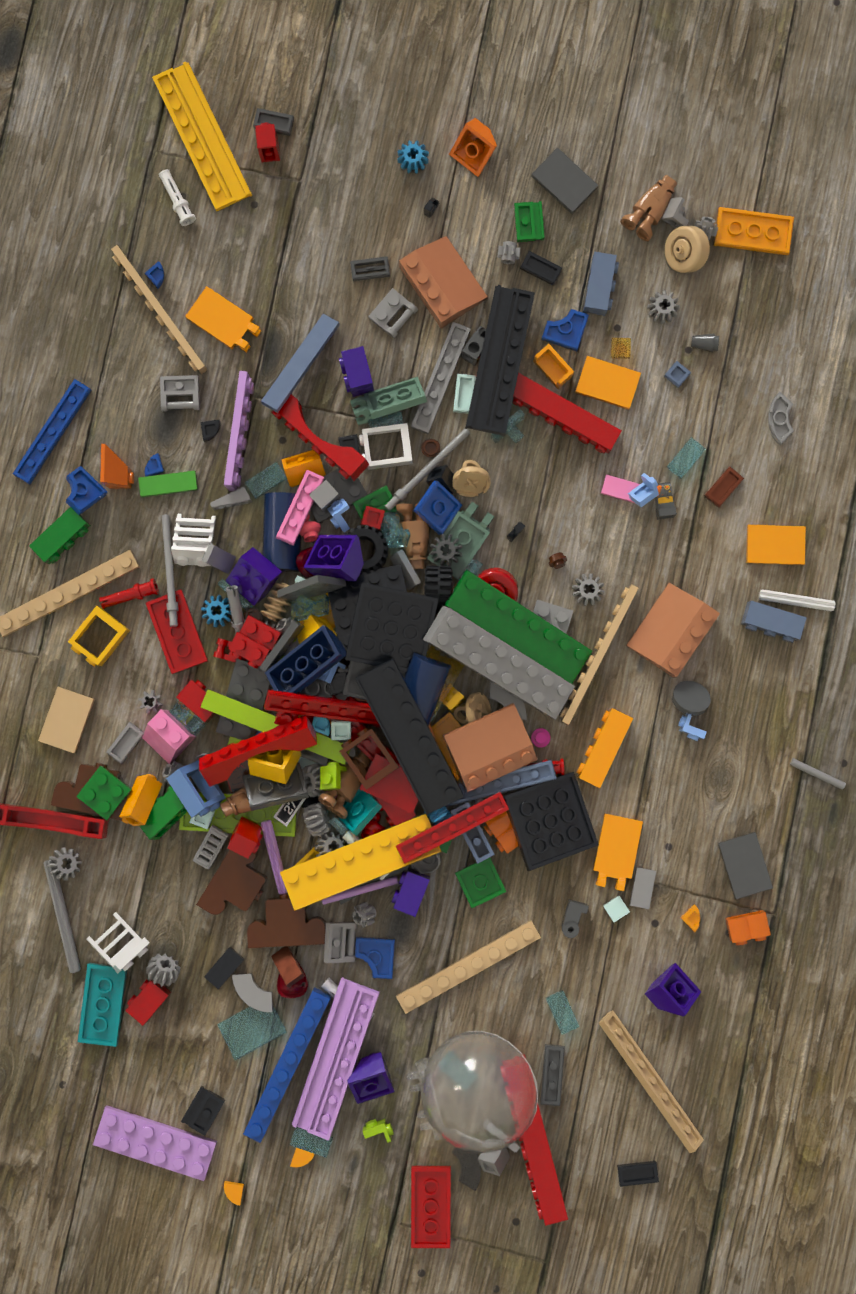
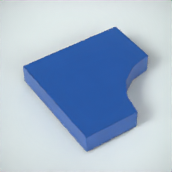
M571 309L569 314L562 320L547 321L541 340L577 351L589 314Z
M82 466L66 477L71 487V494L66 499V503L78 515L107 495V491Z
M356 937L355 956L369 964L373 978L392 979L395 939Z

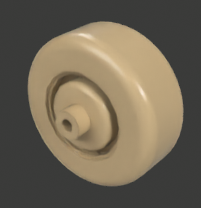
M680 226L674 229L669 234L665 243L664 252L668 265L680 273H691L701 269L705 265L710 252L709 240L705 232L696 226Z

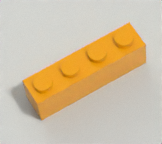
M613 708L605 711L601 719L604 723L601 729L597 728L594 733L593 746H588L585 752L587 758L584 763H580L576 771L579 774L577 778L598 788L601 787L633 720L632 717Z

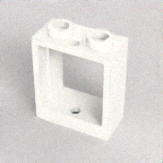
M407 423L362 429L363 435H359L360 446L365 448V453L362 456L369 463L368 470L413 464ZM401 431L404 457L371 461L368 435Z

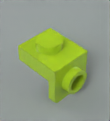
M329 762L328 766H320V790L341 789V772L347 771V767L340 766L339 762Z
M376 1119L370 1120L365 1123L366 1126H363L362 1132L365 1139L384 1132L387 1143L392 1140L391 1135H394L390 1123L387 1124L386 1119L379 1121Z

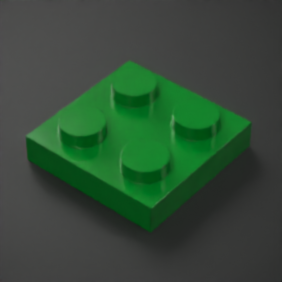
M100 766L76 797L107 821L132 789L106 768Z
M490 857L478 864L476 862L455 872L471 909L506 892Z

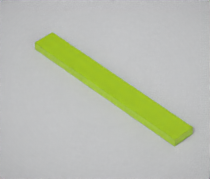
M209 689L201 704V708L261 732H266L279 726L274 724L276 716ZM316 732L317 745L306 750L345 765L346 760L340 753V750L343 749L341 747L343 743L331 740V738Z

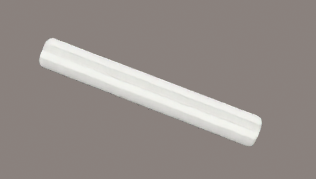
M760 590L759 599L763 601L826 611H834L835 601L769 590Z

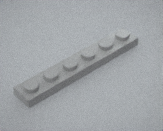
M455 322L452 323L424 392L427 402L419 405L411 428L429 434L471 328Z

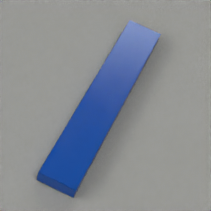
M76 379L73 380L13 472L15 476L29 485L32 483L92 391L90 388Z

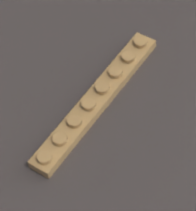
M118 245L111 249L114 253L113 260L118 266L122 265L125 271L123 273L129 282L131 280L135 282L136 286H134V289L140 297L142 295L145 296L147 299L145 304L150 311H156L158 314L156 319L161 326L166 325L169 329L166 333L171 340H177L180 344L177 348L183 356L188 355L191 360L188 362L194 371L198 370L201 375L207 371L205 365Z
M128 550L0 616V633L2 637H6L140 568L132 550Z
M630 585L629 588H624L620 596L623 600L620 605L616 604L612 612L614 618L605 625L603 631L606 633L603 639H598L594 647L597 651L594 656L590 655L586 663L588 669L579 676L577 682L580 684L577 690L573 689L568 699L571 702L568 707L564 706L560 717H562L560 722L566 725L570 724L638 587Z
M530 920L396 995V998L405 1014L541 937Z
M613 1010L608 1012L599 1022V1025L688 1152H695L704 1139Z

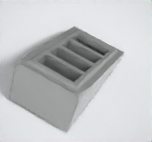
M241 487L211 502L210 505L214 510L249 504L252 503V500L246 488Z
M212 825L196 852L193 861L209 870L216 861L229 834ZM213 834V835L217 836L218 838L221 839V841L217 840L216 838L212 837L211 835Z

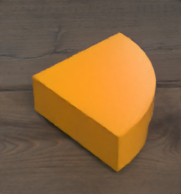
M694 904L680 918L693 932H696L700 925V912Z
M297 1146L290 1167L305 1166L312 1160L315 1152Z
M225 1181L224 1192L227 1198L232 1203L240 1206L244 1184Z

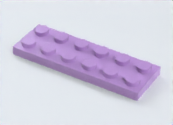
M239 371L224 479V485L229 491H235L237 487H240L241 476H239V470L243 468L244 457L241 456L242 450L246 449L247 440L244 438V434L249 428L247 412H251L252 402L249 401L250 394L254 392V383L246 371Z
M106 1106L93 1145L204 1181L217 1141Z

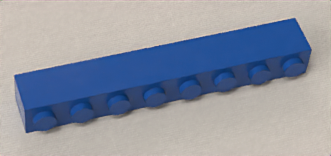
M314 987L243 1135L261 1143L330 1001V994Z

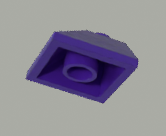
M674 963L650 985L645 995L657 1009L685 1016L701 991L681 968Z
M381 1052L363 1057L347 1080L357 1104L394 1092L387 1065Z

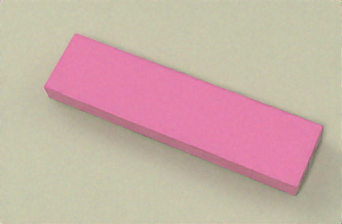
M306 470L276 535V539L294 546L314 503L310 493L323 483V476Z

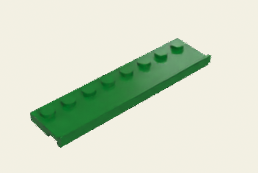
M466 570L456 585L450 599L447 600L446 606L573 685L574 680L591 655L592 650Z

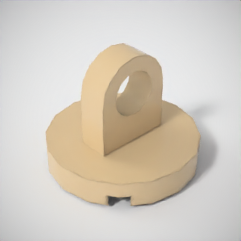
M473 460L465 461L461 469L454 474L452 485L456 492L465 497H476L482 492L484 494L488 491L491 484L489 473Z
M475 692L468 696L466 703L460 704L454 710V716L458 722L467 724L490 714L491 706L484 694L481 695V692ZM461 710L466 712V717L462 715Z

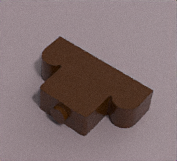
M96 763L95 766L81 764L76 783L62 781L55 786L51 805L100 816L76 796L100 766L106 768L118 779L121 777V772L108 769L107 765L102 763ZM128 796L110 817L111 819L122 821V818L119 816Z
M229 850L196 905L210 914L218 915L226 909L227 901L243 911H247L254 900L258 902L264 893L261 889L268 879L266 875L248 865L255 861L258 851L255 854L251 853L249 859Z
M280 894L279 898H269L265 902L266 921L262 919L254 920L247 929L248 948L325 944L326 921L320 916L312 917L308 921L306 907L294 911L288 894Z

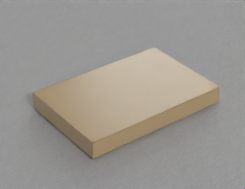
M57 687L38 741L71 753H76L95 699Z

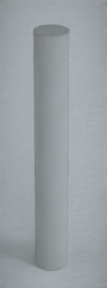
M792 758L791 766L842 790L845 788V782Z

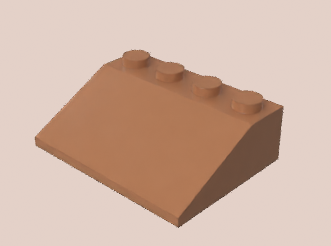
M447 236L416 249L399 260V268L441 329L488 299V296Z
M668 583L626 646L675 678L679 675L720 613L703 601Z
M514 703L443 735L460 782L467 792L537 761L533 745Z

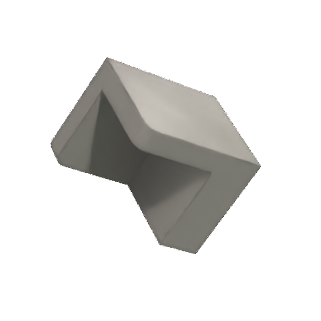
M682 197L671 198L661 218L673 228L687 226L689 222L683 216L685 207L682 206L684 202Z
M327 480L310 493V497L323 512L340 497L339 493Z
M490 1140L478 1157L482 1170L497 1176L501 1175L510 1159L504 1144Z

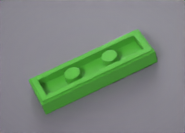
M196 471L138 478L141 497L198 490Z

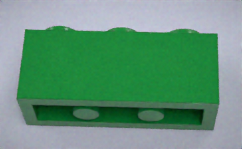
M70 507L34 540L29 547L45 563L53 564L60 559V554L64 550L67 551L73 547L74 541L78 537H83L89 531L88 528L91 525Z
M171 786L167 788L168 792L164 796L156 799L146 824L140 825V828L149 840L160 839L187 813L186 808Z

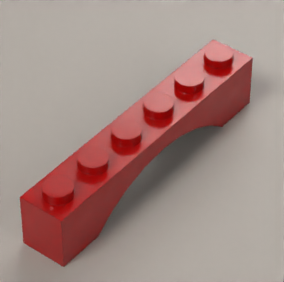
M292 394L278 413L273 410L271 411L278 420L282 418L286 422L284 425L290 431L296 430L299 433L298 437L305 444L307 442L312 444L311 448L319 456L323 454L326 457L325 461L331 467L337 466L340 469L339 473L346 480L350 478L355 481L369 466L368 461L353 447L333 445L317 437L306 425L302 405Z
M307 716L296 718L289 723L279 725L274 729L199 758V771L209 787L228 780L231 773L241 763L257 754L274 750L302 751L317 745L316 731Z
M0 803V825L57 831L97 839L107 838L109 820L106 821L102 817Z

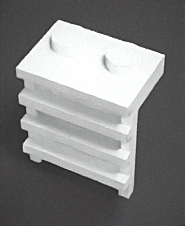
M178 514L174 529L173 546L171 547L174 564L181 566H211L203 562L202 559L209 543L212 544L216 516H212L210 520L182 518V514ZM181 525H183V526H201V527H210V529L183 528V527H180V526H181ZM179 535L209 536V538L179 537Z
M115 912L113 916L118 921L96 941L90 936L86 940L118 974L122 970L127 971L134 964L132 960L135 957H142L148 951L146 947L150 942L145 937L141 939ZM121 924L125 930L102 950L98 944ZM129 932L134 938L110 958L106 953Z

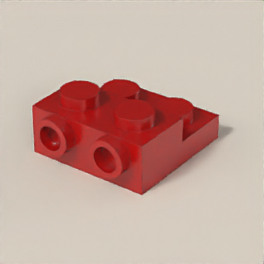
M248 615L240 632L236 633L228 649L233 651L232 656L240 660L245 658L249 660L248 665L258 669L283 633Z

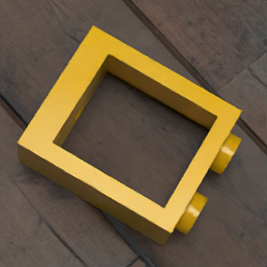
M96 606L68 642L72 645L71 649L79 655L82 653L87 657L85 660L94 667L95 665L103 666L130 630L104 609ZM97 616L118 632L98 658L77 642Z

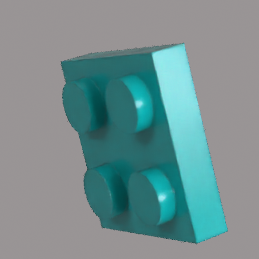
M358 789L351 803L344 802L343 807L347 810L348 816L346 819H339L357 836L378 813L382 805L371 794Z

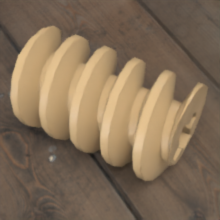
M283 582L274 584L278 590L289 586ZM271 590L270 592L274 597H267L270 604L264 603L263 605L267 611L260 610V613L278 623L277 619L284 618L280 613H287L284 606H291V604L288 602V599L277 597L278 590Z

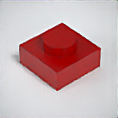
M365 506L361 525L380 529L385 511Z

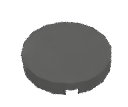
M683 681L675 686L672 702L682 713L698 716L707 711L711 698L707 689L701 684L694 681Z

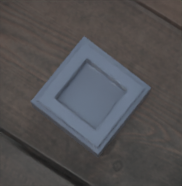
M676 361L664 377L679 388L691 372Z

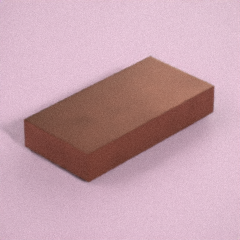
M729 466L704 496L719 508L744 478Z
M284 946L271 956L286 986L289 988L305 977L289 946Z

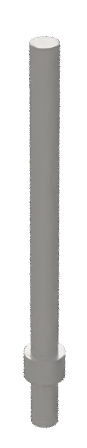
M464 429L411 481L402 489L399 488L394 493L395 496L384 505L385 508L390 511L399 502L405 500L407 494L470 434L469 430Z
M165 514L162 515L168 594L166 607L167 612H169L170 627L178 626L177 611L179 610L175 597L169 515Z

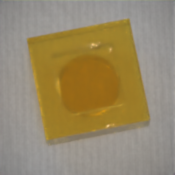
M611 338L610 358L630 359L631 338Z

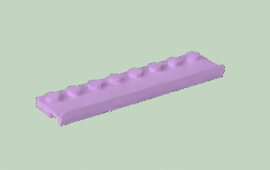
M343 977L341 978L292 1122L293 1127L307 1130L308 1133L328 1141L330 1140L348 1088L347 1080L354 1070L380 994L379 991L344 979Z

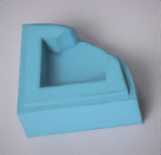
M313 718L312 726L315 731L329 736L331 726L328 718Z

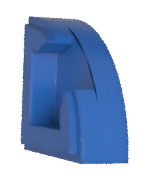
M159 261L145 272V275L157 289L164 280V269Z
M158 453L153 455L145 467V477L164 473Z

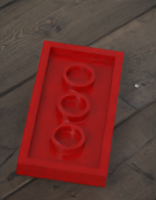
M182 589L175 591L179 610L177 611L178 626L170 627L169 612H167L166 607L168 594L146 602L171 674H176L208 662Z
M411 1166V1248H450V1166Z

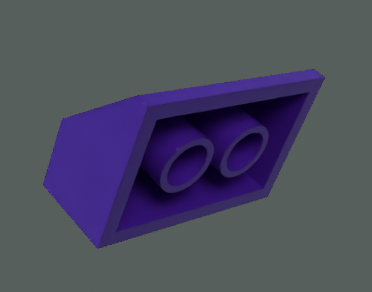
M319 535L303 568L313 576L322 575L342 578L345 581H356L364 565L359 537L357 535Z

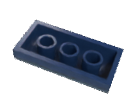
M266 493L264 495L262 555L281 571L300 572L296 564V558L301 552V535H298L294 546L276 539V535L294 499L295 493Z
M323 625L268 669L265 674L273 690L299 694L346 657L347 653L338 637L328 627Z
M413 653L404 680L429 726L451 665Z

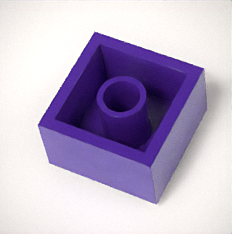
M364 347L341 351L342 358H339L342 374H347V376L343 377L347 393L351 392L352 397L374 391Z
M252 547L239 558L226 582L230 586H238V592L255 606L267 596L282 571Z
M409 868L407 872L403 871L399 884L402 886L400 891L396 889L392 899V903H395L394 909L416 917L430 881V876L420 874Z

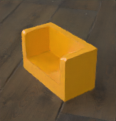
M550 344L546 345L534 356L533 362L557 389L573 377L574 371Z

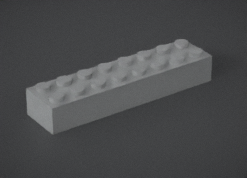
M442 606L423 638L425 642L555 720L575 687L448 607Z

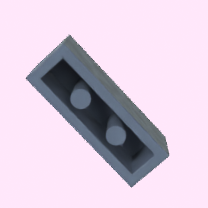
M594 251L583 312L605 316L607 310H611L613 299H610V292H614L616 281L613 280L614 273L617 274L619 262H616L617 255Z
M755 601L747 602L741 624L746 625L745 628L748 630L757 631L759 629L764 631V634L767 636H782V640L793 643L794 640L801 639L807 617Z
M465 802L450 811L454 816L469 808L470 805L468 802ZM480 825L463 833L477 864L495 855Z

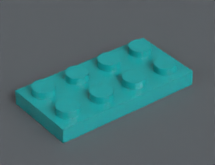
M87 964L78 1034L79 1043L118 1046L127 971L122 970L117 974L111 965Z

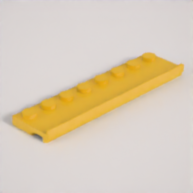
M183 62V65L175 69L171 68L153 76L155 85L216 212L249 196L251 197L252 194L189 63Z
M421 815L281 871L280 874L294 911L442 852L438 846L404 864L395 847L405 840L431 828L427 815Z

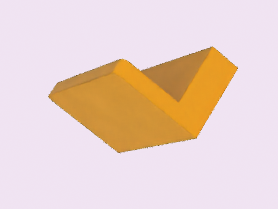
M313 450L281 459L290 487L300 485L306 470L323 477L326 475L320 456Z

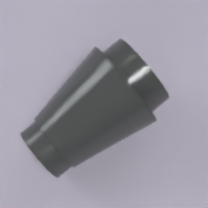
M715 333L692 336L691 347L709 352L718 351L720 336L715 335Z

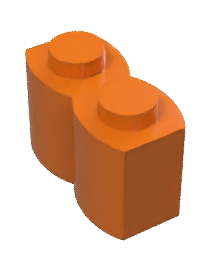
M506 811L485 822L486 826H484V829L490 837L492 835L495 836L497 839L495 844L501 853L505 850L508 854L519 846Z
M764 910L725 918L730 941L736 943V945L747 944V940L750 939L763 941L767 939L766 936L771 935Z

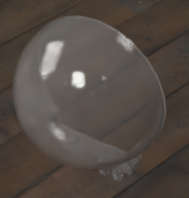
M467 1031L455 1035L440 1045L431 1057L422 1058L415 1063L417 1072L407 1074L408 1080L419 1079L420 1084L410 1086L411 1092L421 1091L424 1110L417 1113V1118L427 1117L428 1122L420 1125V1130L432 1129L435 1140L443 1139L448 1144L470 1153H492L507 1148L522 1137L531 1126L537 1112V1082L531 1066L515 1046L493 1033Z

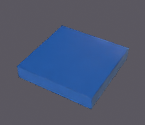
M433 481L413 511L434 531L442 535L462 507V504L438 481Z

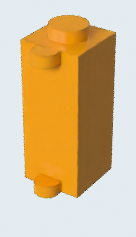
M154 775L137 776L119 816L122 818V822L132 826L146 824L162 787V783L157 781Z

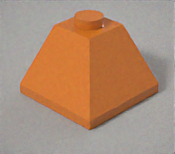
M474 118L465 124L449 155L479 177L497 144L491 130Z
M101 444L100 482L108 489H131V484H134V472L106 444Z

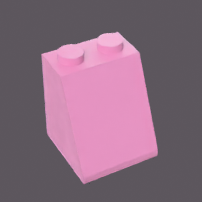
M161 709L147 723L142 738L164 760L171 764L197 736L170 710Z

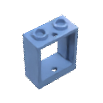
M199 760L177 769L166 778L191 818L197 815L202 817L210 811H215L220 807V802L226 798L217 784L209 787L199 771ZM188 777H192L207 802L204 803Z

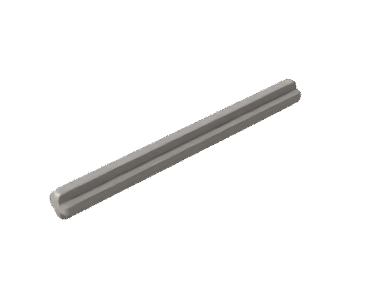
M47 860L43 864L69 972L76 973L81 970L60 880L56 879L57 873L50 874L53 867H47V865L53 863V861Z

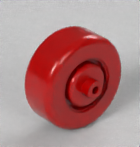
M489 568L477 576L517 601L518 584L513 575L501 568Z

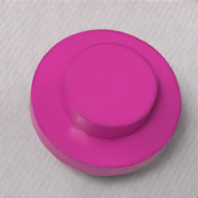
M543 728L536 729L531 735V741L536 747H545L550 742V734Z

